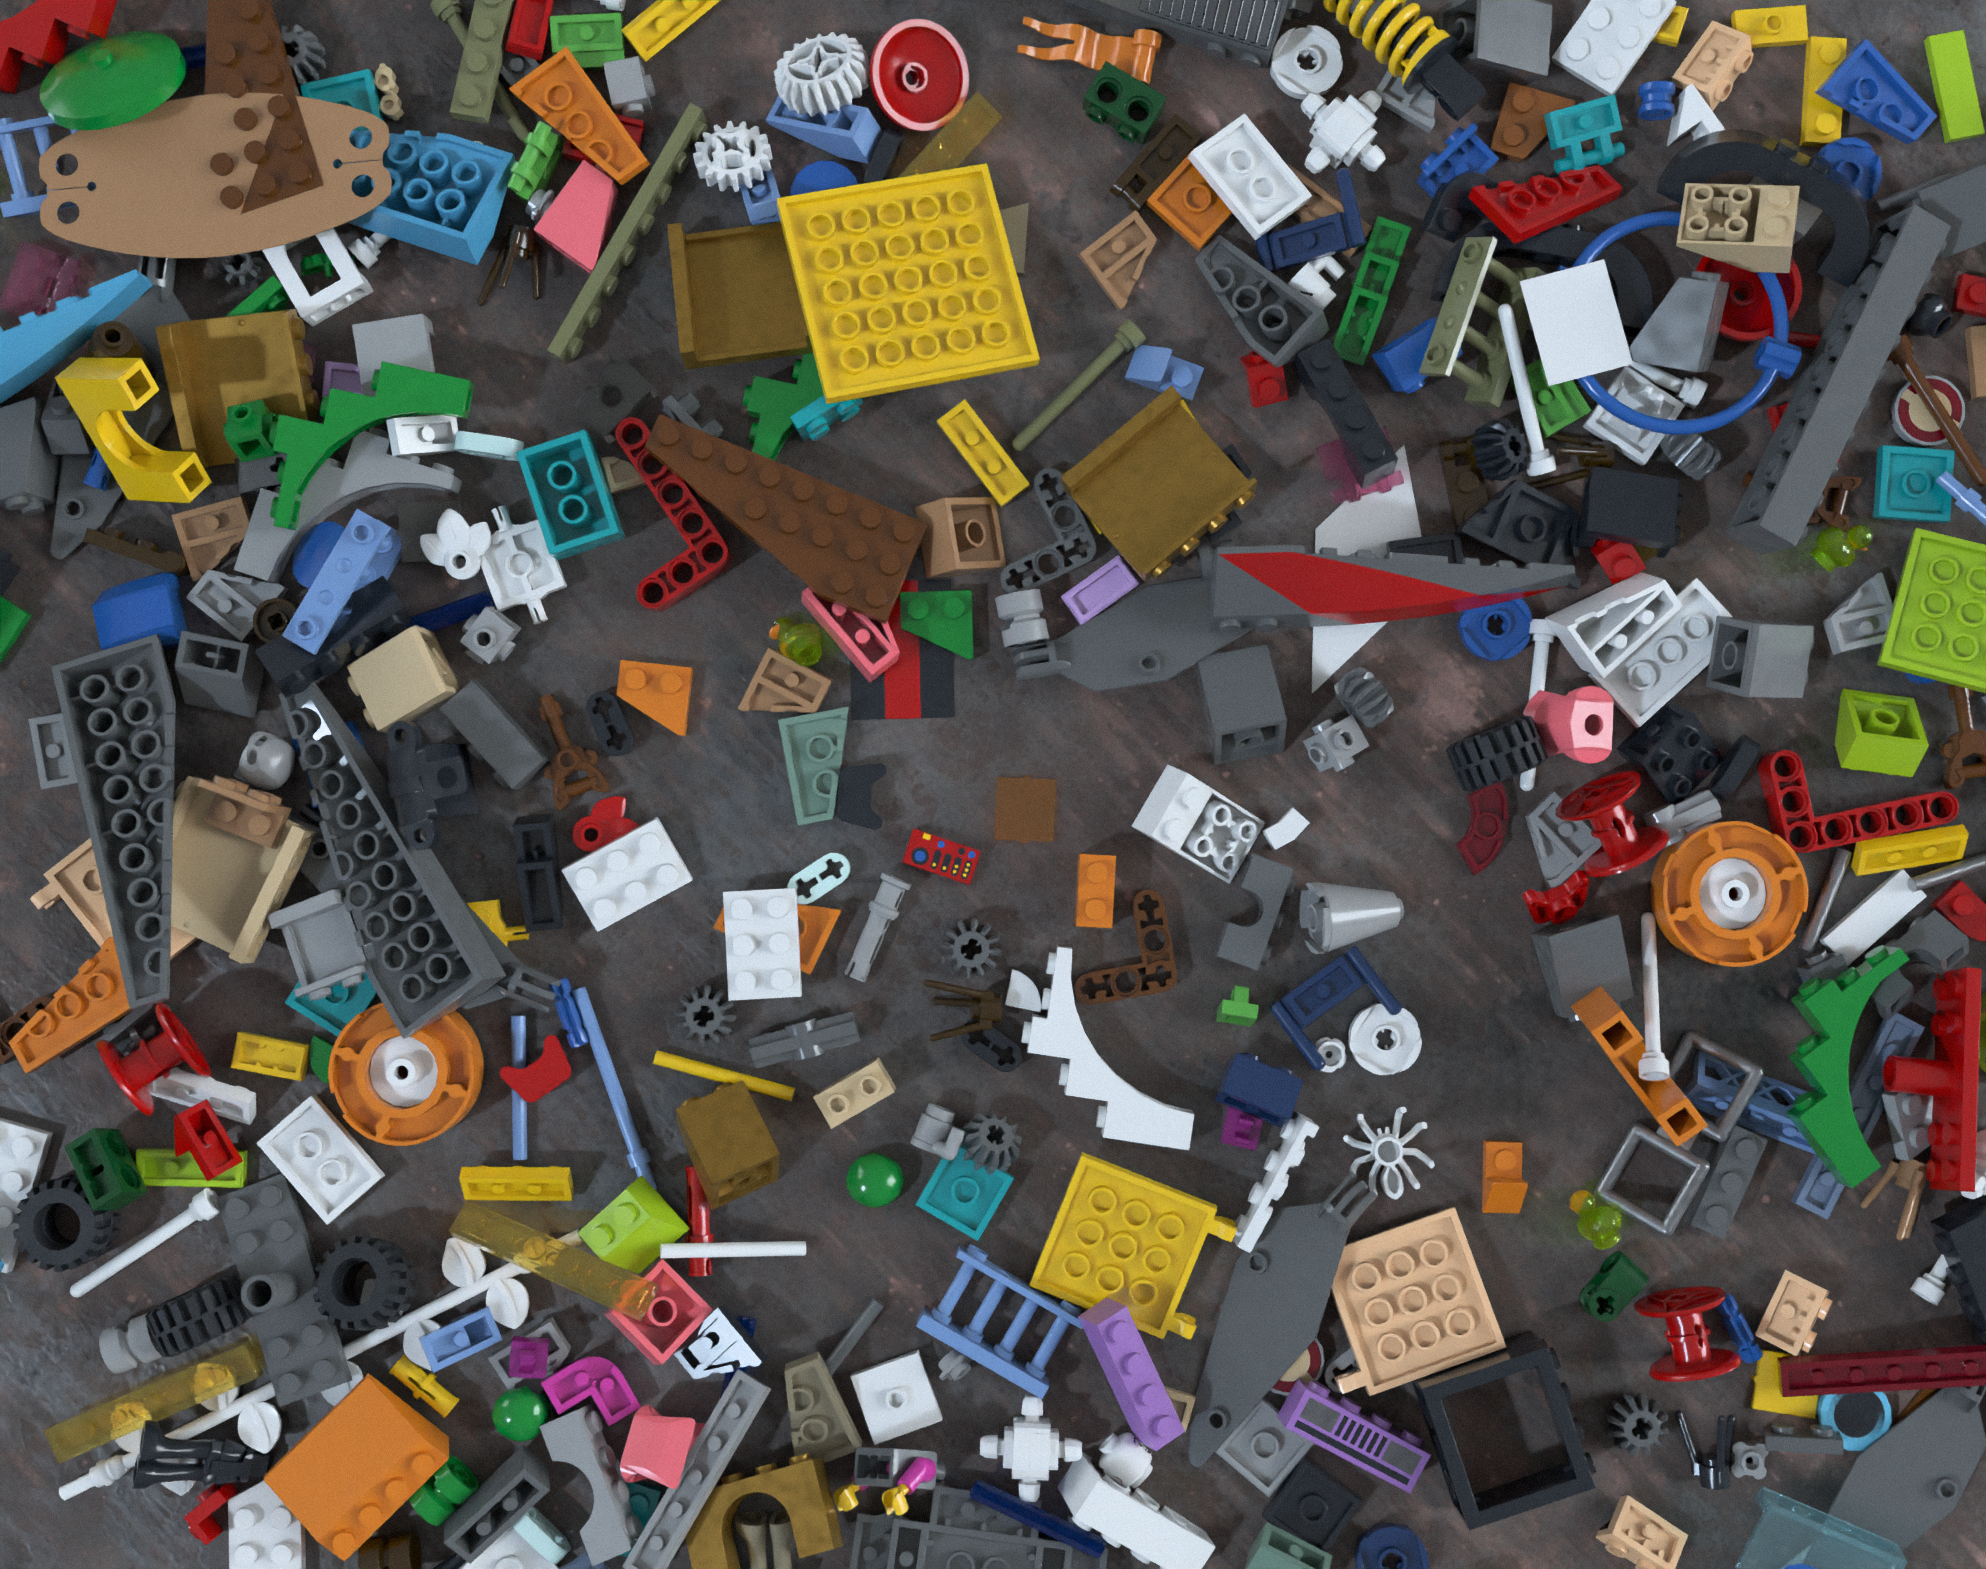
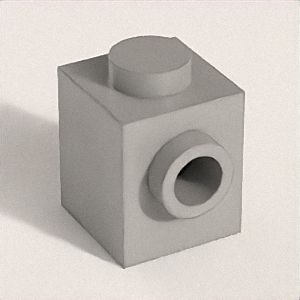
M638 56L603 63L611 105L617 115L636 118L643 115L644 111L652 110L650 97L656 96L651 74L645 75Z

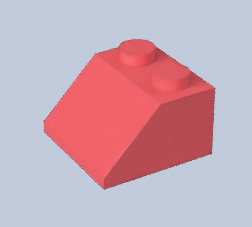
M661 1259L630 1286L604 1315L654 1365H663L713 1309Z

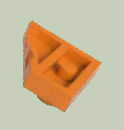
M620 660L616 695L672 732L686 737L693 668Z

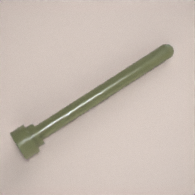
M432 0L430 7L437 19L451 26L464 48L468 27L462 19V3L460 0ZM498 78L494 99L519 141L526 147L524 141L531 131Z
M1126 319L1116 328L1117 333L1113 336L1115 340L1012 441L1014 450H1024L1124 351L1129 352L1132 348L1136 350L1146 340L1144 334L1133 322Z

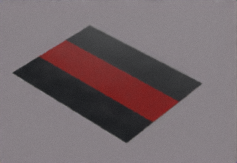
M951 579L905 580L900 592L952 591ZM899 592L887 621L900 651L898 661L870 683L850 660L852 720L954 718L953 652L901 629Z

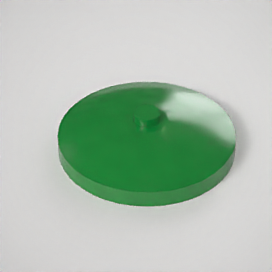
M133 31L107 36L105 39L101 38L84 45L57 63L42 82L40 100L51 120L64 128L89 131L118 126L151 112L170 98L179 88L185 77L186 61L176 42L161 33Z

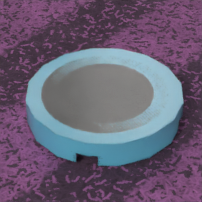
M1883 1392L1820 1395L1817 1402L1816 1415H1818L1819 1424L1832 1426L1834 1431H1839L1843 1439V1448L1848 1451H1864L1889 1430L1892 1422L1891 1406Z

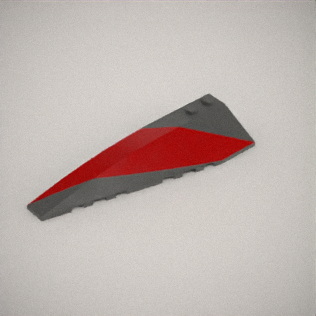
M1299 545L1217 547L1208 587L1210 630L1219 629L1222 633H1235L1241 629L1256 628L1258 632H1272L1277 628L1356 625L1464 611L1565 587L1575 574V566L1531 562L1522 569L1517 568L1513 561L1499 560L1490 566H1481L1477 558H1464L1462 564L1448 563V556L1390 552L1384 558H1377L1376 554L1368 550H1357L1349 556L1337 555V548L1322 547L1319 550L1320 554L1305 553V546Z

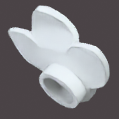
M447 509L438 521L437 534L421 535V548L431 563L445 566L446 571L452 577L460 580L470 579L479 571L481 565L480 557L491 545V532L487 522H480L470 527L462 515L453 509ZM460 555H463L466 559V564L463 568H459L456 563Z

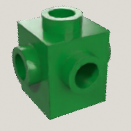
M262 399L227 407V423L223 424L224 436L242 463L277 455V452L272 451L273 444L269 442V434L272 423L278 422V416L276 413L270 412Z

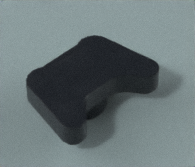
M883 764L850 766L840 771L836 813L841 821L873 830H878L882 827L883 820L871 808V796L874 783L886 775L887 769Z

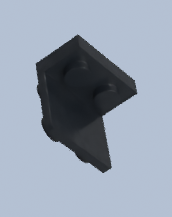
M1671 701L1662 706L1616 748L1622 758L1646 772L1667 804H1676L1682 801L1723 761V756L1696 715Z

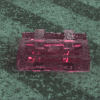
M22 241L0 300V309L18 316H23L33 311L35 315H40L42 309L47 310L46 314L54 311L57 306L55 302L67 298L72 286H77L80 277L77 275V271L81 261L66 256L63 267L57 268L61 255ZM53 279L57 280L51 299L46 298Z
M1386 426L1380 427L1393 449ZM1340 440L1323 444L1316 448L1326 483L1340 479L1343 486L1331 491L1334 504L1344 501L1353 503L1360 501L1361 496L1377 491L1379 494L1391 491V487L1404 484L1402 472L1398 470L1394 474L1361 489L1345 461Z

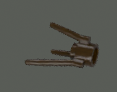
M521 225L509 226L507 236L503 237L501 249L477 301L479 306L484 305L505 258L506 261L501 273L499 288L504 289L506 287L514 260L527 261L528 256H531L533 298L535 300L540 298L539 257L542 245L535 243L537 233L534 230Z
M1556 432L1547 437V439L1581 445L1580 448L1558 447L1557 453L1578 456L1579 466L1585 467V470L1540 480L1527 485L1535 489H1541L1586 478L1593 466L1611 469L1614 462L1613 444L1611 442H1599L1598 438H1583Z
M924 980V986L971 996L970 999L933 998L932 1003L935 1005L969 1007L970 1018L977 1019L976 1023L932 1034L929 1036L930 1041L934 1042L978 1030H992V1023L1001 1022L1002 998L1000 994H994V991L977 990L940 981Z

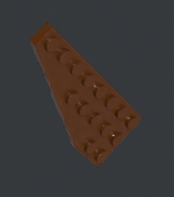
M208 0L204 95L227 93L232 98H240L245 93L283 94V96L276 95L272 97L268 102V111L275 118L265 146L260 141L253 140L248 142L244 148L246 159L253 164H258L240 215L323 186L296 96L300 95L271 1ZM241 108L235 113L234 122L241 130L250 131L256 127L258 118L251 109ZM217 153L212 157L210 167L217 175L226 176L232 172L234 162L227 154ZM227 186L221 191L220 200L227 208L237 209L243 204L244 195L237 187Z
M659 414L645 444L647 452L674 475L683 479L697 491L700 497L716 507L727 520L760 548L776 558L793 576L796 575L818 597L883 624L887 623L925 534L927 523Z

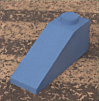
M778 95L766 118L768 125L837 157L868 164L883 135V131L869 109L856 105H843L839 108V111L831 110L826 116L819 112L811 117L808 112L804 115H799L796 110L789 111L787 105L783 103L782 98Z

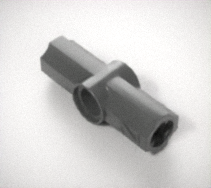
M849 1011L819 1020L811 1018L786 1025L785 1029L756 1035L749 1038L748 1041L751 1057L757 1069L791 1059L799 1061L824 1054V1050L839 1048L861 1041L854 1011Z

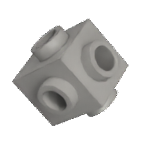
M485 607L479 616L473 614L462 628L465 635L460 642L467 647L465 653L480 664H483L484 661L488 664L494 663L498 659L503 662L515 648L516 644L512 640L521 630V627L495 607ZM487 633L490 635V642L487 640Z
M1353 715L1336 723H1333L1331 718L1323 721L1312 728L1315 734L1303 741L1308 750L1309 758L1317 766L1319 772L1334 767L1335 771L1338 772L1355 762L1352 757L1353 755L1370 746Z

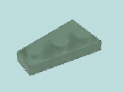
M849 707L778 720L798 826L834 819Z

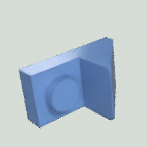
M772 168L770 171H763L764 179L762 181L755 178L752 179V188H748L745 184L740 185L745 207L752 225L781 222L776 205L780 194Z
M1140 345L1133 354L1124 379L1161 393L1172 385L1181 395V400L1183 399L1191 404L1204 367L1172 356L1173 350L1170 348Z
M489 1306L451 1319V1323L419 1337L433 1373L502 1341Z

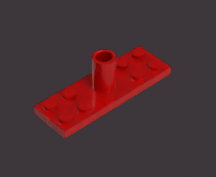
M1966 967L1947 971L1943 975L1937 973V978L1934 980L1932 994L1936 1000V1014L1931 1021V1031L1935 1036L1934 1059L1889 1055L1883 1066L1882 1078L1886 1091L1933 1096L1932 1123H1930L1927 1131L1928 1142L1931 1144V1159L1926 1166V1176L1928 1181H1930V1189L1975 1192L1982 969Z

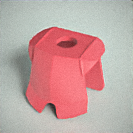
M1585 686L1570 691L1567 695L1539 690L1524 709V716H1532L1548 757L1564 753L1573 760L1590 764L1605 760L1612 751L1614 701L1612 696L1600 687Z
M646 1404L634 1414L620 1462V1471L624 1481L633 1483L650 1478L671 1489H676L680 1483L687 1455L705 1424L696 1423L693 1418L662 1416L651 1405Z

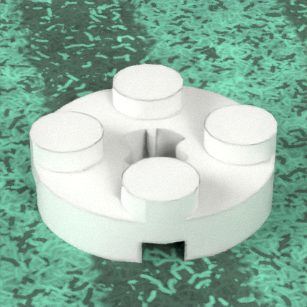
M1307 25L1306 28H1298L1296 30L1295 28L1290 29L1279 38L1271 56V77L1284 93L1293 98L1304 100L1311 92L1322 96L1334 87L1341 74L1343 60L1340 53V45L1329 31L1316 25ZM1310 55L1315 59L1312 64H1316V67L1312 70H1304L1300 68L1301 63H1297V58L1300 56L1305 59Z
M1373 1003L1367 1008L1362 1009L1353 1019L1348 1032V1048L1356 1062L1364 1069L1377 1075L1395 1074L1408 1069L1419 1056L1422 1040L1417 1026L1418 1023L1410 1012L1402 1008L1399 1014L1390 1015L1381 1003ZM1384 1029H1389L1392 1031L1390 1038L1394 1042L1391 1047L1388 1048L1387 1045H1384L1385 1049H1381L1377 1046L1379 1040L1376 1038V1035L1380 1030L1384 1033Z

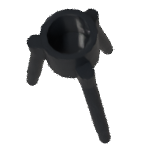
M1677 1410L1675 1415L1691 1462V1474L1700 1476V1485L1703 1488L1712 1490L1729 1488L1735 1417L1733 1415L1728 1416L1727 1427L1725 1416L1720 1415L1718 1417L1716 1453H1705L1700 1461L1698 1460L1681 1410Z

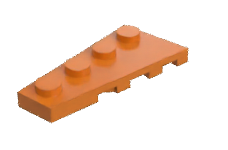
M567 46L509 88L517 98L620 185L625 184L651 165Z
M109 937L100 946L102 949L78 969L79 973L53 995L55 998L44 1009H40L8 1042L25 1074L35 1072L132 1011L129 1007L113 937Z

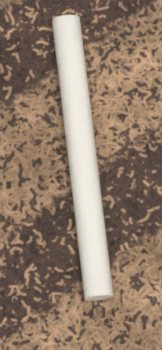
M806 1241L666 1243L660 1245V1258L806 1255Z

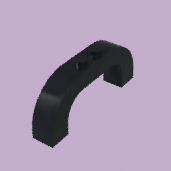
M1743 129L1712 132L1692 141L1680 150L1667 165L1658 180L1656 192L1681 205L1683 203L1685 183L1705 184L1712 177L1727 171L1747 172L1772 185L1800 186L1799 198L1823 210L1830 217L1834 225L1832 237L1817 258L1816 272L1849 288L1861 271L1868 254L1870 243L1869 215L1860 191L1846 176L1831 168L1832 164L1828 160L1818 155L1809 157L1799 152L1798 146L1789 140L1780 139L1777 141L1762 133Z
M1492 221L1482 224L1465 234L1444 258L1436 273L1430 300L1444 302L1466 237H1495L1497 243L1492 258L1510 257L1572 268L1582 251L1600 234L1583 231V227L1579 225L1564 224L1562 227L1554 226L1514 244ZM1615 241L1606 247L1593 262L1604 259L1624 333L1626 336L1637 337L1652 316V289L1649 278L1639 260L1625 246Z

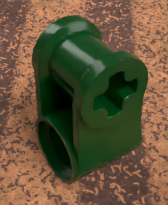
M1616 1251L1603 1262L1599 1271L1582 1288L1579 1294L1580 1306L1586 1313L1600 1321H1612L1618 1317L1632 1298L1642 1291L1648 1282L1649 1276L1622 1251ZM1600 1296L1604 1302L1601 1308H1599V1304L1596 1302Z

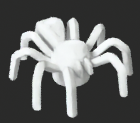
M1399 1107L1396 1110L1392 1134H1390L1389 1127H1385V1133H1382L1381 1129L1378 1128V1136H1376L1367 1125L1363 1114H1357V1121L1372 1144L1357 1141L1349 1135L1343 1137L1344 1142L1351 1146L1371 1152L1355 1159L1350 1171L1352 1170L1356 1174L1361 1164L1375 1160L1369 1173L1370 1192L1374 1191L1377 1194L1375 1187L1376 1176L1381 1165H1384L1380 1176V1183L1384 1192L1392 1199H1398L1404 1191L1401 1174L1395 1166L1397 1163L1414 1189L1420 1188V1183L1402 1158L1403 1155H1414L1430 1168L1435 1166L1433 1160L1416 1148H1403V1145L1415 1137L1419 1131L1427 1129L1426 1122L1417 1123L1406 1135L1399 1139L1402 1115L1407 1111L1405 1107Z

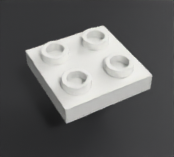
M1624 366L1607 389L1610 395L1626 406L1657 418L1676 420L1685 406L1628 366ZM1597 404L1582 426L1604 442H1611L1616 450L1640 466L1647 463L1665 436L1662 433H1655L1630 425L1613 416L1599 404Z

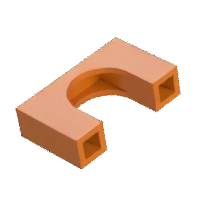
M1601 985L1570 1006L1677 1147L1708 1126L1687 1096L1670 1077L1661 1081H1648L1639 1077L1638 1062L1642 1059V1054L1646 1053L1645 1044L1642 1041L1643 1037Z

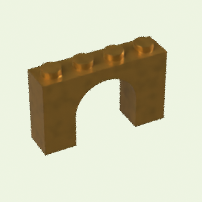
M810 1453L789 1458L790 1466L777 1469L776 1463L755 1468L756 1475L744 1479L742 1472L722 1477V1485L713 1488L685 1537L692 1569H741L733 1536V1521L740 1504L755 1492L771 1495L785 1507L790 1517L799 1559L844 1546L823 1457L811 1459Z

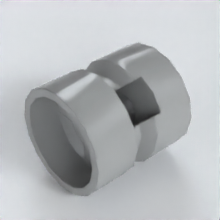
M1040 589L1018 591L995 598L998 617L1005 621V624L1001 627L1004 648L1049 640L1046 619L1041 618L1039 615L1044 610Z
M147 1313L131 1319L129 1324L122 1322L101 1331L99 1336L100 1352L106 1366L112 1373L120 1374L136 1368L139 1361L149 1363L162 1358L146 1321L145 1315Z

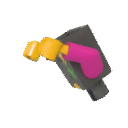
M856 1447L854 1475L850 1478L851 1483L836 1489L833 1499L838 1510L846 1512L859 1504L855 1496L856 1491L863 1492L868 1486L894 1487L882 1494V1501L887 1515L895 1510L896 1515L899 1516L909 1509L905 1495H911L915 1489L933 1490L936 1482L939 1483L944 1480L946 1467L943 1461L937 1460V1454L934 1451Z

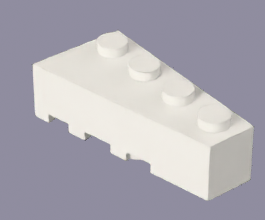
M1082 1452V1458L1073 1461L1059 1483L1058 1489L1073 1514L1072 1520L1079 1527L1086 1531L1094 1528L1102 1533L1101 1536L1109 1544L1117 1548L1122 1544L1131 1549L1132 1555L1141 1562L1149 1564L1152 1561L1158 1564L1160 1569L1203 1568L1216 1547L1203 1529L1167 1506H1164L1162 1511L1158 1510L1159 1504L1138 1487L1132 1493L1129 1486L1124 1488L1118 1485L1105 1472L1101 1473L1096 1470L1091 1462L1092 1458Z

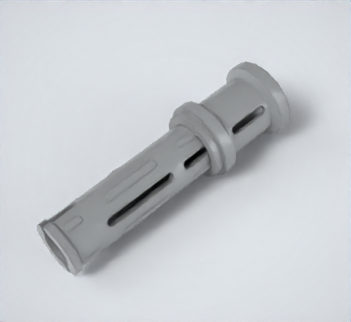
M883 872L880 876L883 881L875 900H870L868 910L871 912L844 972L846 975L865 982L873 960L877 955L891 920L898 918L900 912L897 909L905 890H910L911 887L910 883Z

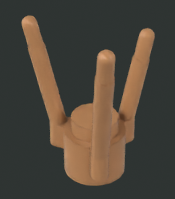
M1914 1159L1910 1161L1900 1160L1899 1164L1890 1161L1884 1175L1860 1203L1862 1208H1867L1892 1177L1895 1176L1897 1179L1894 1184L1909 1191L1896 1234L1897 1240L1909 1239L1911 1237L1922 1190L1927 1181V1165Z

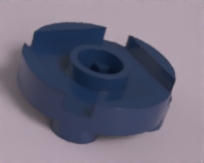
M1382 1523L1370 1528L1358 1537L1357 1548L1354 1554L1356 1569H1389L1387 1564H1382V1560L1386 1558L1388 1553L1401 1556V1560L1395 1563V1569H1429L1427 1550L1420 1538L1407 1525Z

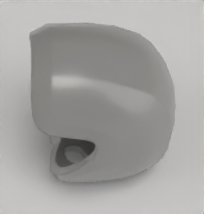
M257 731L251 735L248 745L241 755L239 767L235 771L234 776L257 788L266 790L280 788L292 773L295 763V751L282 738L264 731Z

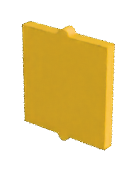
M1761 1349L1763 1356L1757 1360L1756 1373L1751 1376L1754 1386L1750 1407L1757 1410L1815 1419L1819 1395L1782 1397L1779 1390L1777 1357H1791L1795 1355Z

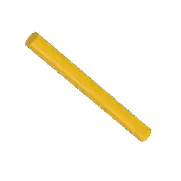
M659 1050L656 1051L653 1061L655 1065L721 1083L732 1082L735 1084L743 1080L750 1091L791 1102L795 1092V1088Z

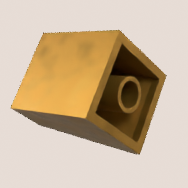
M743 1080L735 1084L732 1082L724 1083L718 1086L713 1093L702 1098H689L676 1109L677 1126L712 1210L778 1181L780 1153Z

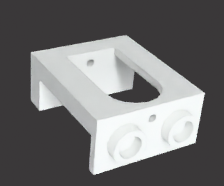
M334 228L315 236L318 238L341 279L313 296H310L286 253L287 250L308 238L262 250L299 315L312 327L374 292L368 280L359 272Z

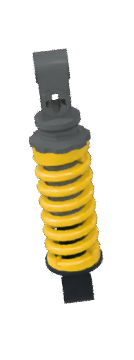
M1323 0L1325 9L1328 12L1336 13L1338 22L1341 25L1349 26L1351 35L1354 38L1362 39L1364 48L1367 51L1375 52L1377 61L1380 64L1388 65V70L1393 77H1402L1403 89L1407 94H1414L1424 88L1455 121H1459L1486 96V91L1477 78L1466 71L1453 58L1458 48V40L1450 36L1445 30H1438L1433 26L1434 21L1431 16H1424L1414 23L1421 11L1420 5L1417 3H1410L1403 8L1406 0Z

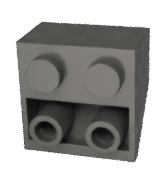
M181 631L175 670L185 704L255 718L265 666L254 650L261 646Z

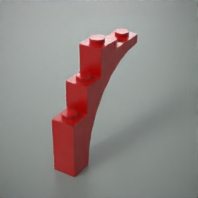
M37 0L15 16L1 21L0 90L15 95L25 61L41 68L44 67L45 61L53 65L59 63L63 58L70 33L89 40L91 33L105 39L117 0Z

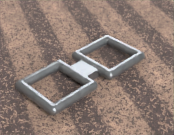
M1694 1030L1685 1032L1669 1060V1074L1673 1081L1677 1078L1694 1047L1746 1074L1718 1125L1702 1117L1708 1126L1677 1147L1661 1126L1655 1132L1641 1123L1632 1124L1594 1190L1597 1198L1664 1237H1669L1673 1234L1710 1169V1164L1707 1160L1692 1153L1701 1135L1705 1134L1718 1142L1726 1141L1765 1073L1764 1068L1759 1064ZM1640 1140L1692 1169L1663 1219L1612 1190Z

